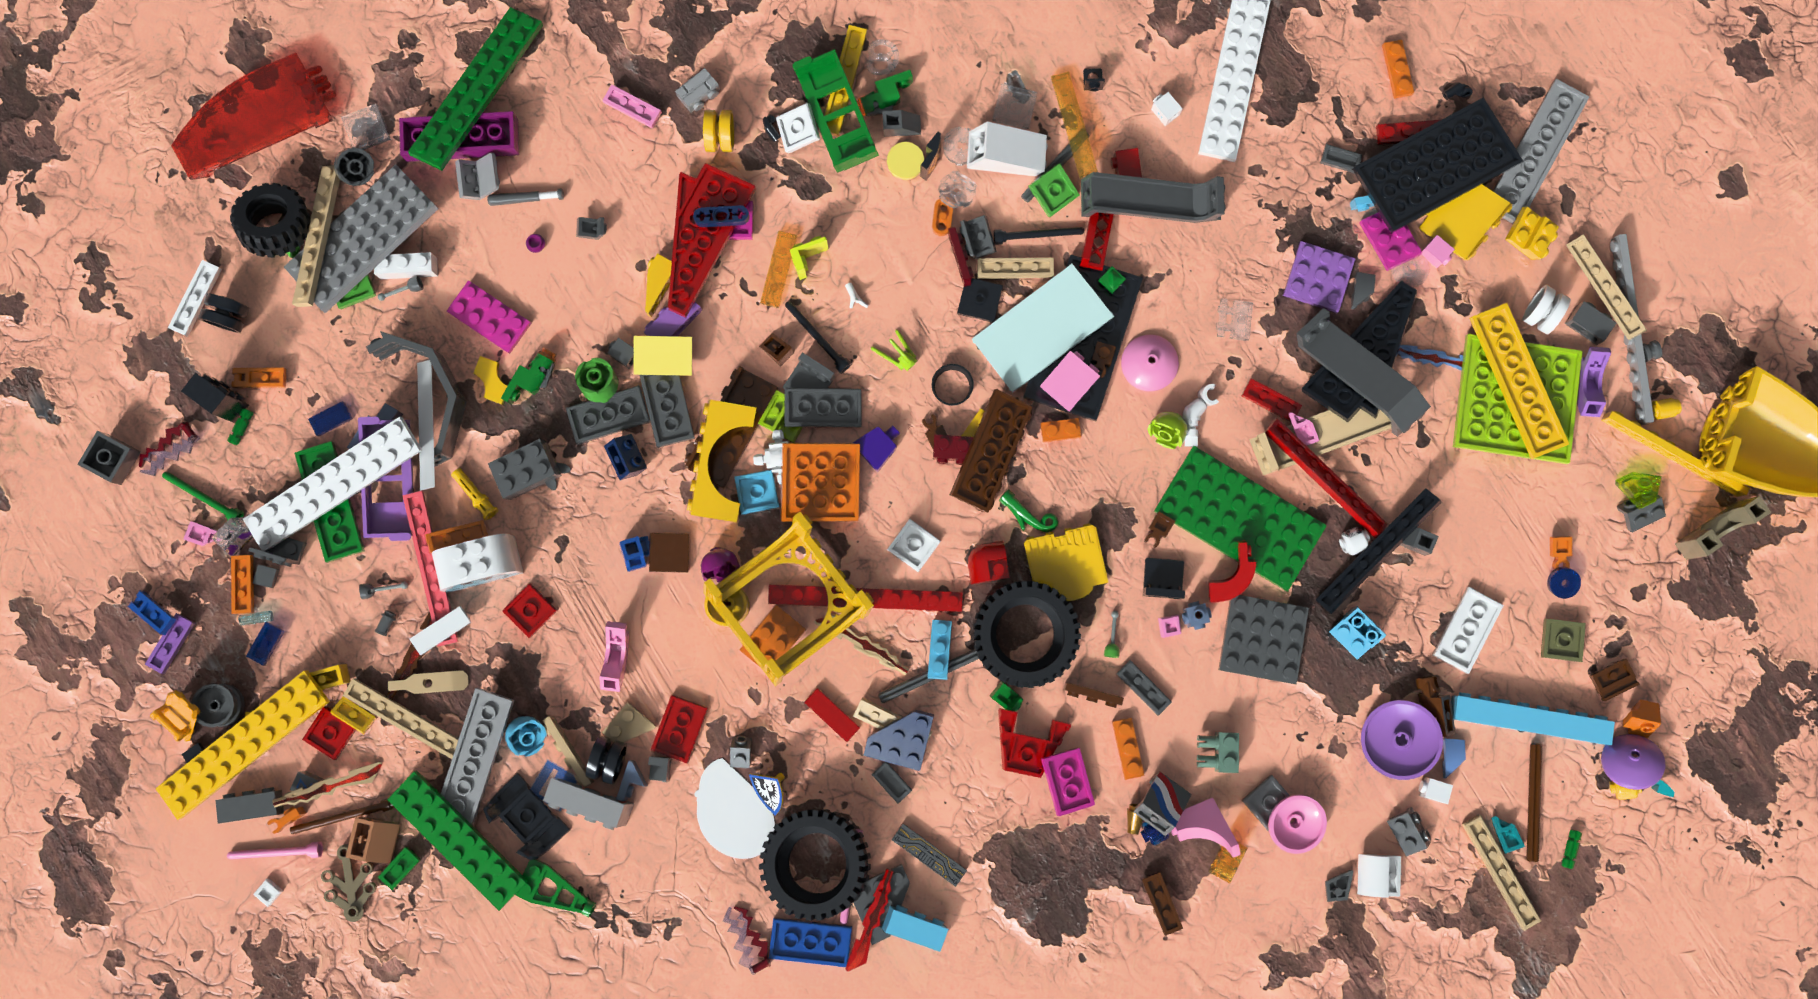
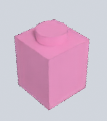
M1436 235L1424 247L1421 255L1438 268L1441 264L1445 266L1452 259L1450 254L1455 249Z

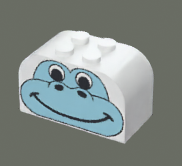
M510 534L486 536L440 548L432 552L440 591L450 593L523 574L515 536Z

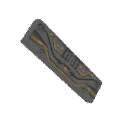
M904 823L892 838V841L955 887L967 872L964 867Z

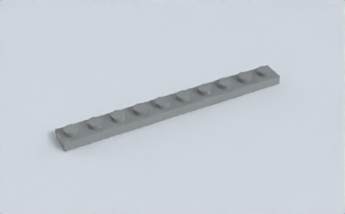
M1619 234L1611 239L1610 250L1613 252L1614 257L1613 269L1616 271L1617 277L1615 283L1639 317L1627 235ZM1640 334L1631 340H1628L1624 335V343L1627 345L1628 351L1626 359L1630 365L1629 379L1633 385L1632 399L1636 405L1635 418L1641 425H1646L1654 422L1642 335Z

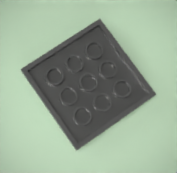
M1238 595L1229 601L1218 670L1297 685L1309 608Z

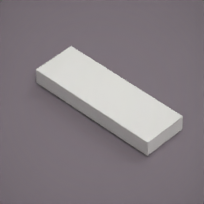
M459 606L410 638V641L418 653L423 655L470 624L471 621L462 607Z

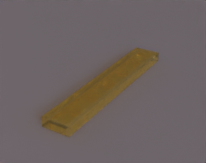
M1068 71L1051 76V81L1079 179H1082L1092 172H1098Z

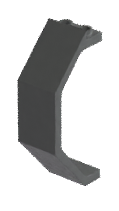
M380 331L383 338H376L370 342V345L366 346L369 354L373 353L374 357H379L381 361L402 350L427 357L447 393L448 401L438 443L434 447V467L453 456L467 402L443 355L433 348Z

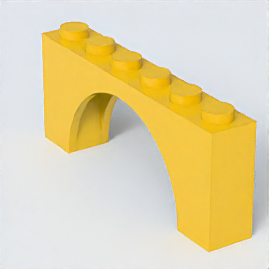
M709 400L708 403L704 404L703 414L706 415L705 422H701L700 434H703L702 442L698 441L696 453H699V459L694 462L693 472H696L695 480H691L690 491H693L692 499H688L687 510L690 511V515L737 523L740 503L725 498L716 490L709 477L708 458L714 443L724 433L737 427H753L756 408Z

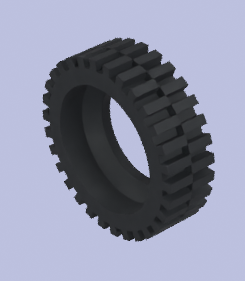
M1034 581L1013 582L993 591L994 593L989 595L985 602L980 605V610L975 616V624L973 623L974 634H972L975 644L974 648L983 666L999 680L1021 688L1041 687L1045 683L1055 681L1056 677H1061L1065 669L1068 670L1071 667L1070 663L1072 660H1075L1077 656L1075 655L1076 650H1079L1080 647L1078 640L1081 639V634H1079V628L1081 627L1080 623L1077 622L1076 618L1078 616L1073 611L1072 604L1055 588ZM1018 605H1032L1041 609L1047 614L1053 625L1054 637L1049 651L1042 658L1030 663H1020L1011 660L1001 651L997 642L996 630L999 620L1006 611Z
M828 809L805 810L785 817L781 823L773 827L775 830L767 835L769 839L762 846L765 848V851L760 853L763 863L759 864V870L764 872L763 875H760L761 881H766L767 885L763 886L765 892L770 891L772 894L769 896L770 900H776L778 902L776 906L779 909L785 908L786 914H795V918H806V921L828 919L853 905V902L857 901L860 897L859 894L866 888L864 884L869 880L870 876L867 873L871 870V864H868V859L871 856L866 851V848L869 846L867 842H863L862 838L864 835L862 832L858 833L856 830L858 827L855 823H849V818L846 816L841 817L840 813L830 812ZM822 833L832 837L840 844L846 857V870L842 880L834 889L825 893H813L803 889L796 883L790 871L789 860L791 851L795 844L808 834Z

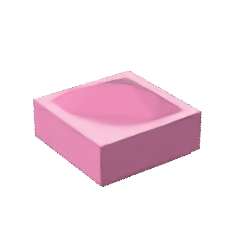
M1175 614L1158 618L1162 638L1181 634L1179 615Z

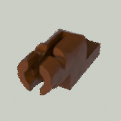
M1437 676L1416 678L1417 689L1423 691L1418 694L1420 705L1437 718L1443 737L1456 734L1450 695H1439L1441 691L1437 682Z

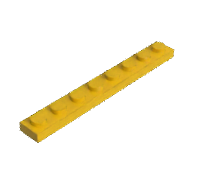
M1618 411L1608 412L1601 419L1604 423L1736 497L1747 495L1750 490L1749 487L1710 471L1703 466L1700 459L1692 456L1693 454L1690 451L1679 449L1674 442L1663 440L1658 437L1659 435L1656 432L1642 428L1640 423L1624 418V415Z

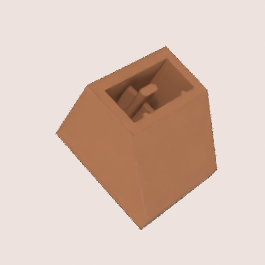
M365 816L356 817L346 858L364 862L390 864L393 859L401 824Z

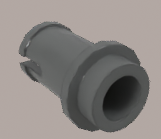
M385 610L384 613H381L382 618L375 629L376 633L387 636L392 622L396 621V614Z

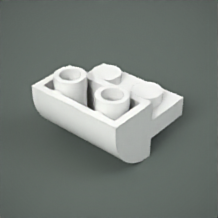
M1358 854L1357 894L1383 898L1400 897L1401 856Z

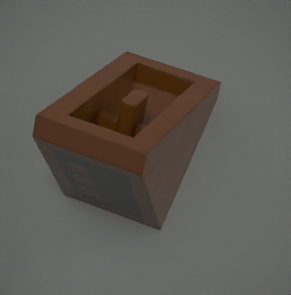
M773 333L759 346L780 367L794 354L791 346Z

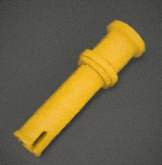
M462 468L456 469L451 474L471 498L473 507L478 508L483 514L484 520H489L498 513L499 509L490 503L487 495L482 494L463 472Z

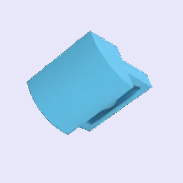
M1358 606L1348 611L1329 630L1357 660L1386 636V633Z

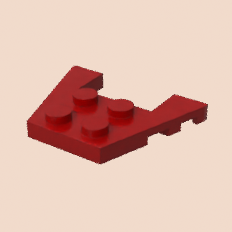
M999 708L1002 769L1041 778L1045 772L1041 758L1053 755L1056 748L1061 745L1066 731H1069L1071 728V724L1052 720L1048 739L1013 732L1018 712Z

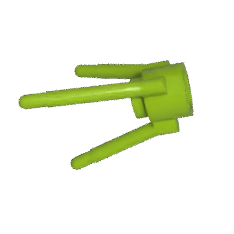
M895 330V333L906 351L904 352L893 339H889V342L901 354L898 358L900 362L875 347H871L872 351L896 365L900 370L905 369L908 371L918 362L915 358L916 355L911 351L899 330Z

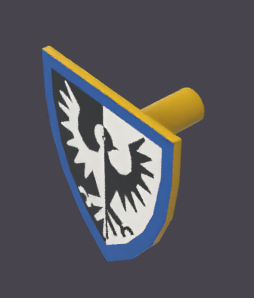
M750 773L751 783L759 799L776 816L783 804V791L780 782L785 779V776L782 773L775 777Z

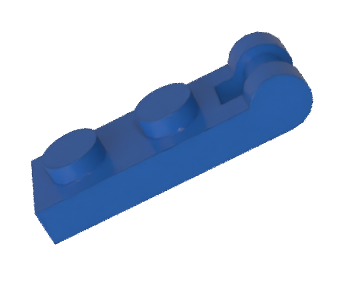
M139 590L136 594L137 598L131 601L128 607L159 634L166 635L177 619L154 601L149 594Z

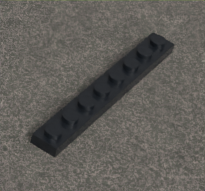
M1425 488L1336 578L1316 601L1332 614L1442 503L1441 500Z

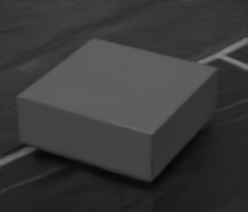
M258 565L253 583L274 588L279 569Z

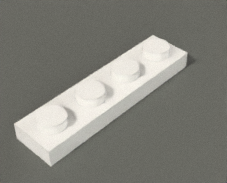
M204 260L201 261L168 326L169 329L187 337L189 336L205 304L206 295L211 292L222 270L221 268Z

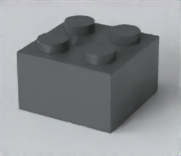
M97 431L77 465L110 483L122 485L141 451L107 433Z

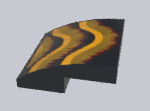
M937 132L926 145V159L920 165V177L925 181L932 174L939 158L940 132Z

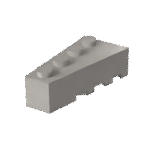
M551 778L543 801L549 803L548 806L557 810L560 807L567 810V814L573 816L583 815L585 816L584 820L596 823V821L602 822L603 827L611 830L627 825L634 803L629 801L627 803H620L616 799L617 797L611 795L600 796L599 791L589 788L584 790L581 785L560 778Z

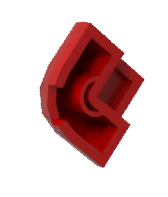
M1003 541L984 543L976 546L971 551L968 557L971 585L1010 578Z

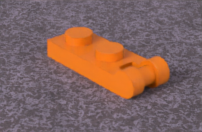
M232 368L234 381H232L231 387L237 389L286 388L287 369ZM242 375H245V381H242Z

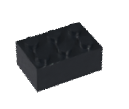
M195 372L181 390V392L212 415L236 423L237 419L241 417L242 409H247L249 406L244 401L246 399L244 396L232 391L231 387L225 382L210 377L206 373L200 375Z

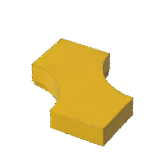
M480 356L473 374L478 376L484 383V398L503 405L505 401L501 397L507 385L499 377V363Z

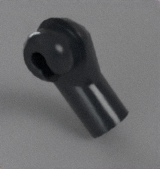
M1456 83L1443 91L1442 95L1446 100L1454 95L1465 98L1470 97L1473 90L1468 85Z
M769 114L763 118L765 132L775 142L781 136L772 125L776 122L775 117Z

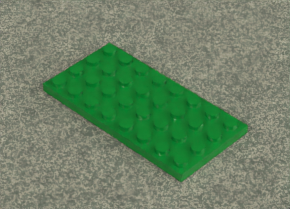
M1195 446L1189 451L1153 511L1155 513L1161 512L1173 519L1175 525L1238 563V541L1246 540L1247 545H1251V557H1248V560L1254 559L1256 561L1255 573L1286 592L1291 588L1327 526Z

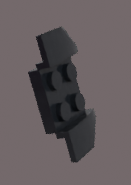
M517 773L487 802L483 810L489 823L500 817L525 844L516 853L529 860H534L550 850L571 829L558 815L555 816L530 789L531 786Z

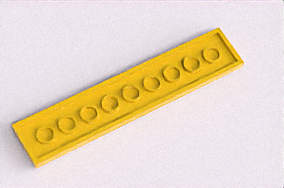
M304 670L155 789L176 819L184 818L328 704L330 700L310 672Z

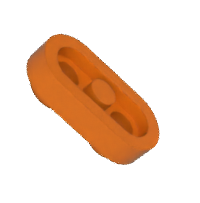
M948 198L938 199L934 206L932 230L938 236L947 235L948 228H951L953 203ZM945 206L947 210L941 211L940 208ZM944 225L945 228L943 230H940L938 226Z

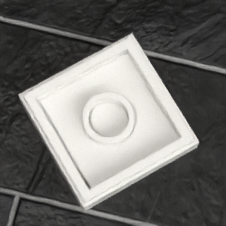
M809 103L776 117L786 153H791L820 140Z
M909 519L887 550L919 572L941 541Z

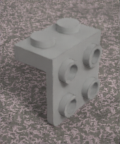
M489 153L477 161L461 159L455 161L460 198L481 200L499 189L500 180L498 178L497 160L494 153Z

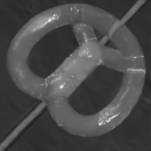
M884 39L874 40L869 45L868 71L874 75H886L894 72L899 62L897 46L891 41ZM878 45H885L891 48L888 54L874 53V48ZM873 61H886L888 68L875 69L872 63Z

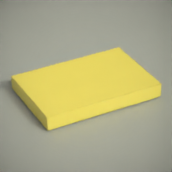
M634 335V374L692 376V337Z

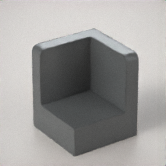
M650 756L648 765H650L649 779L669 782L671 758Z

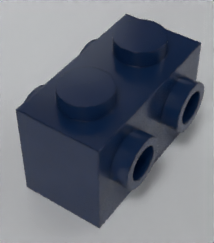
M632 434L613 438L604 446L619 480L638 476L647 469Z

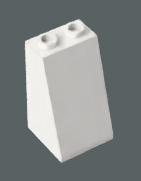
M987 121L969 131L967 168L1037 176L1045 172L1047 165L1045 160L1048 147L1046 142L1047 135Z

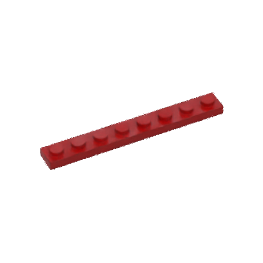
M1278 418L1271 422L1265 434L1376 539L1385 530L1388 523Z

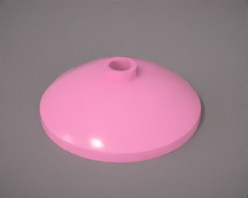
M1142 335L1135 338L1127 345L1121 358V368L1126 380L1135 388L1143 391H1157L1168 386L1175 378L1179 366L1175 348L1169 341L1157 335ZM1150 357L1154 358L1155 363H1150L1148 359Z
M1300 794L1288 796L1273 808L1268 823L1269 833L1274 843L1282 850L1293 854L1305 853L1316 847L1324 837L1327 827L1325 811L1316 800L1309 796ZM1295 817V821L1290 823V820Z

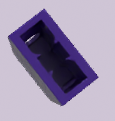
M893 425L885 433L878 426L853 443L860 444V454L879 472L897 449L893 440L900 433Z

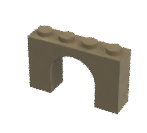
M1760 496L1736 501L1676 542L1675 545L1686 560L1709 556L1723 546V543L1720 541L1721 537L1739 527L1757 523L1769 515L1771 511Z

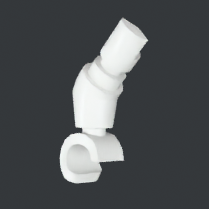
M1208 384L1202 387L1198 392V398L1187 405L1183 411L1182 418L1188 427L1185 439V446L1187 447L1198 446V429H1196L1198 421L1201 420V415L1207 409V406L1219 403L1217 399L1210 400L1207 397V391L1213 390L1216 386L1215 384Z

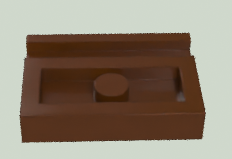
M1622 659L1589 675L1597 692L1602 697V701H1607L1640 685L1627 659Z

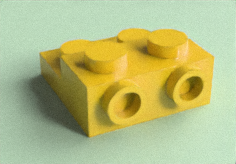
M1528 206L1522 207L1505 240L1529 259H1542L1549 253L1548 246L1550 242L1557 238L1558 233L1556 231L1559 226L1546 216L1540 217Z

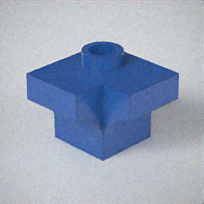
M637 536L619 542L627 572L646 567L644 557L649 556L648 536Z

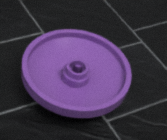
M1397 700L1384 703L1370 713L1362 728L1361 745L1367 761L1379 773L1392 779L1410 780L1426 774L1436 765L1443 749V734L1438 721L1426 708L1414 702Z

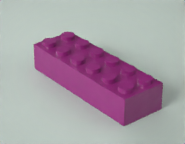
M513 111L482 113L451 159L481 158L489 153H494L495 157L519 155L517 116ZM433 116L399 118L400 155L407 162L420 161L410 156L408 151Z

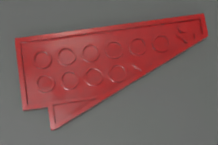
M706 163L697 178L683 172L679 174L668 309L685 318L736 227H699L693 218L694 211L701 207L738 205L747 207L756 190L755 185ZM720 212L716 218L722 221L726 219L727 214ZM739 212V219L741 218L743 212ZM701 214L700 221L704 220L705 214Z

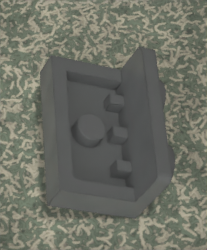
M985 215L969 221H960V233L966 240L965 249L968 256L978 259L997 252Z
M1652 491L1643 492L1641 495L1631 500H1626L1617 506V510L1624 514L1627 530L1632 533L1666 517L1662 497Z
M1412 807L1408 808L1406 812L1387 820L1406 857L1427 849L1431 843L1430 833L1427 829L1424 830L1420 815Z

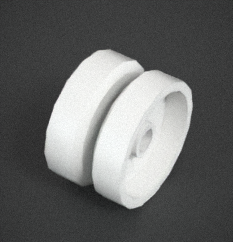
M1544 285L1529 303L1522 321L1531 326L1537 324L1538 330L1549 334L1565 315L1571 303V298L1562 293L1556 295L1555 289Z

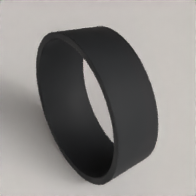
M947 364L935 372L931 386L933 394L940 402L945 405L955 406L965 402L971 396L974 382L966 368L958 364ZM945 371H959L968 379L969 392L963 401L959 403H946L937 396L935 383L937 378Z

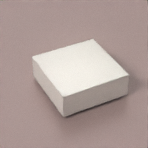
M268 878L253 895L267 907H270L283 890Z

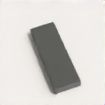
M1131 660L1116 673L1157 716L1172 703Z

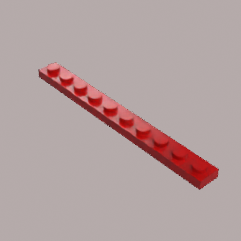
M769 584L768 604L828 607V595L826 588L820 586ZM836 587L831 588L833 594L840 593L835 590ZM855 588L857 592L862 590L872 597L874 601L872 604L875 609L962 612L963 592ZM835 598L832 601L836 607H845L847 605L843 598Z

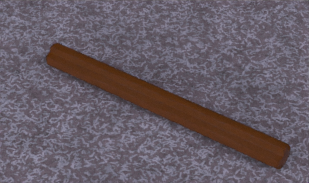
M1535 743L1530 744L1526 857L1529 862L1539 861L1542 745Z

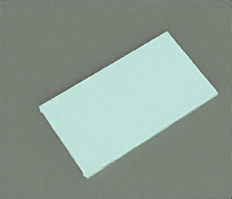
M1071 264L973 337L972 341L1013 393L1114 316L1075 266Z

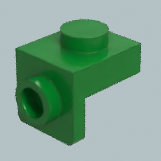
M1003 681L989 695L1003 708L1011 711L1019 710L1023 698Z

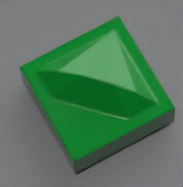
M1111 266L1099 279V282L1113 294L1126 278Z

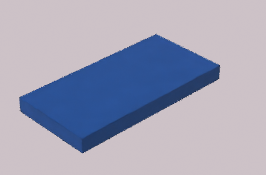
M773 918L769 959L846 967L849 960L852 926Z

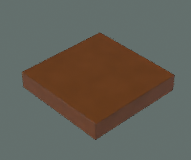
M650 533L649 572L688 573L689 534Z

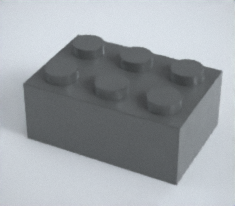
M541 439L488 463L502 498L512 500L562 476L547 441Z

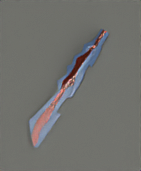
M1410 345L1400 346L1398 355L1403 359L1409 358L1413 362H1421L1422 364L1431 363L1435 367L1446 364L1462 371L1463 355L1455 358L1447 356L1444 351L1417 349L1418 346Z

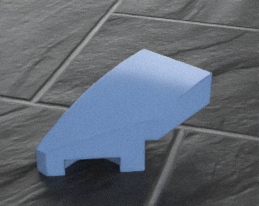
M1446 738L1443 740V778H1447L1466 760L1465 740Z

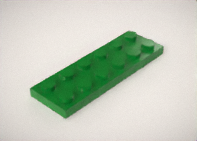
M332 441L294 453L302 480L338 457L335 444ZM350 498L314 520L326 563L365 551Z

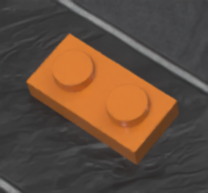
M1079 418L1040 423L1043 443L1081 438Z

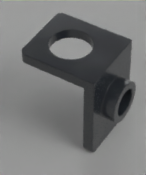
M1101 68L1083 70L1084 91L1096 92L1103 90L1105 79L1102 78ZM1094 73L1098 76V79H1087L1089 74Z

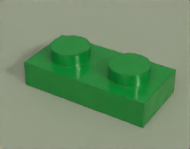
M405 847L378 878L391 890H394L421 859L409 847Z

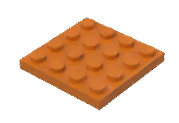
M782 443L781 521H793V517L799 512L803 515L806 514L811 521H858L860 444Z

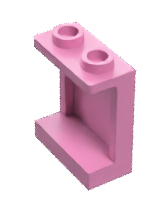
M1070 351L1040 385L1045 392L1069 412L1096 380L1100 378V375H1098L1099 370L1092 364L1088 366L1084 363L1083 360L1085 358L1077 351L1075 353Z

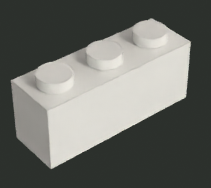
M431 252L390 254L374 268V274L381 280L412 278L414 276L438 277L437 257Z

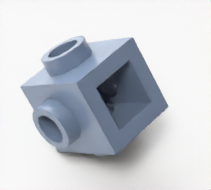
M1199 601L1188 603V608L1183 609L1184 613H1182L1184 624H1187L1188 628L1194 627V630L1206 628L1205 624L1210 623L1209 618H1212L1210 608L1206 607L1205 603L1200 604ZM1197 611L1200 613V619L1195 617Z

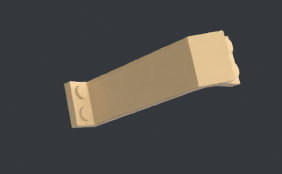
M1360 409L1349 422L1328 410L1307 418V420L1313 423L1319 438V442L1310 444L1307 447L1316 456L1380 432L1391 430V421L1381 410H1379L1378 416L1375 419ZM1292 424L1286 426L1295 435ZM1265 432L1249 439L1263 475L1297 464Z

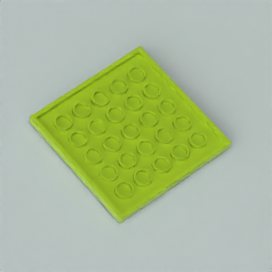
M1467 334L1465 337L1453 447L1531 459L1477 335ZM1525 342L1569 442L1567 446L1534 459L1570 464L1582 351Z

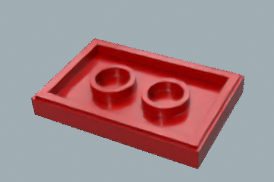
M671 695L651 751L688 763L708 708Z

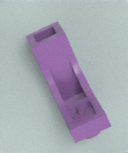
M1590 346L1586 357H1582L1577 406L1581 416L1600 417L1603 412L1606 400L1602 391V378L1611 355L1610 348Z

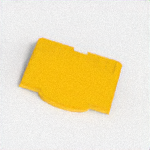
M1480 185L1427 214V218L1419 227V230L1431 238L1438 235L1455 249L1453 253L1464 260H1470L1471 257L1475 256L1482 243L1487 241L1489 236L1485 234L1490 227L1492 229L1497 228L1506 213L1511 211L1512 203L1484 185Z
M1090 523L1084 524L1081 527L1064 529L1065 535L1054 537L1053 532H1049L1045 535L1026 538L1024 546L1032 581L1044 583L1051 588H1055L1067 598V601L1083 598L1093 590V586L1108 583L1097 530Z

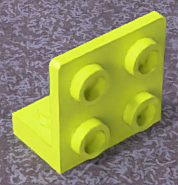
M821 236L812 238L811 242L806 244L798 243L792 249H789L800 280L807 278L806 271H809L805 258L828 250L826 237L821 238Z

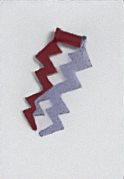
M182 422L178 427L165 429L166 438H159L157 450L146 447V454L140 453V468H143L145 460L151 463L150 470H140V473L156 476L157 468L164 470L165 458L179 461L180 451L191 454L193 443L200 440V437L190 427L191 425L188 422ZM183 430L188 436V441L182 439V445L174 443L173 434L182 437ZM173 443L172 452L165 451V444L172 445ZM152 454L157 455V461H152Z
M737 906L734 907L735 910L741 913L737 919L745 921L743 928L737 927L739 921L729 919L732 907H729L722 922L731 924L727 932L739 935L733 948L743 952L738 964L749 968L751 974L756 975L757 972L771 966L768 958V941H760L761 933L749 929L753 917L746 916L749 910ZM746 936L753 937L750 945L762 947L758 956L764 957V960L755 965H751L754 958L749 957L753 948L743 945Z

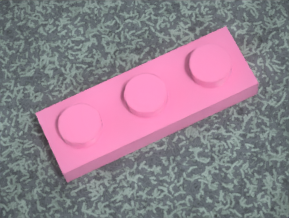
M612 84L602 100L608 106L652 129L662 113L660 109Z

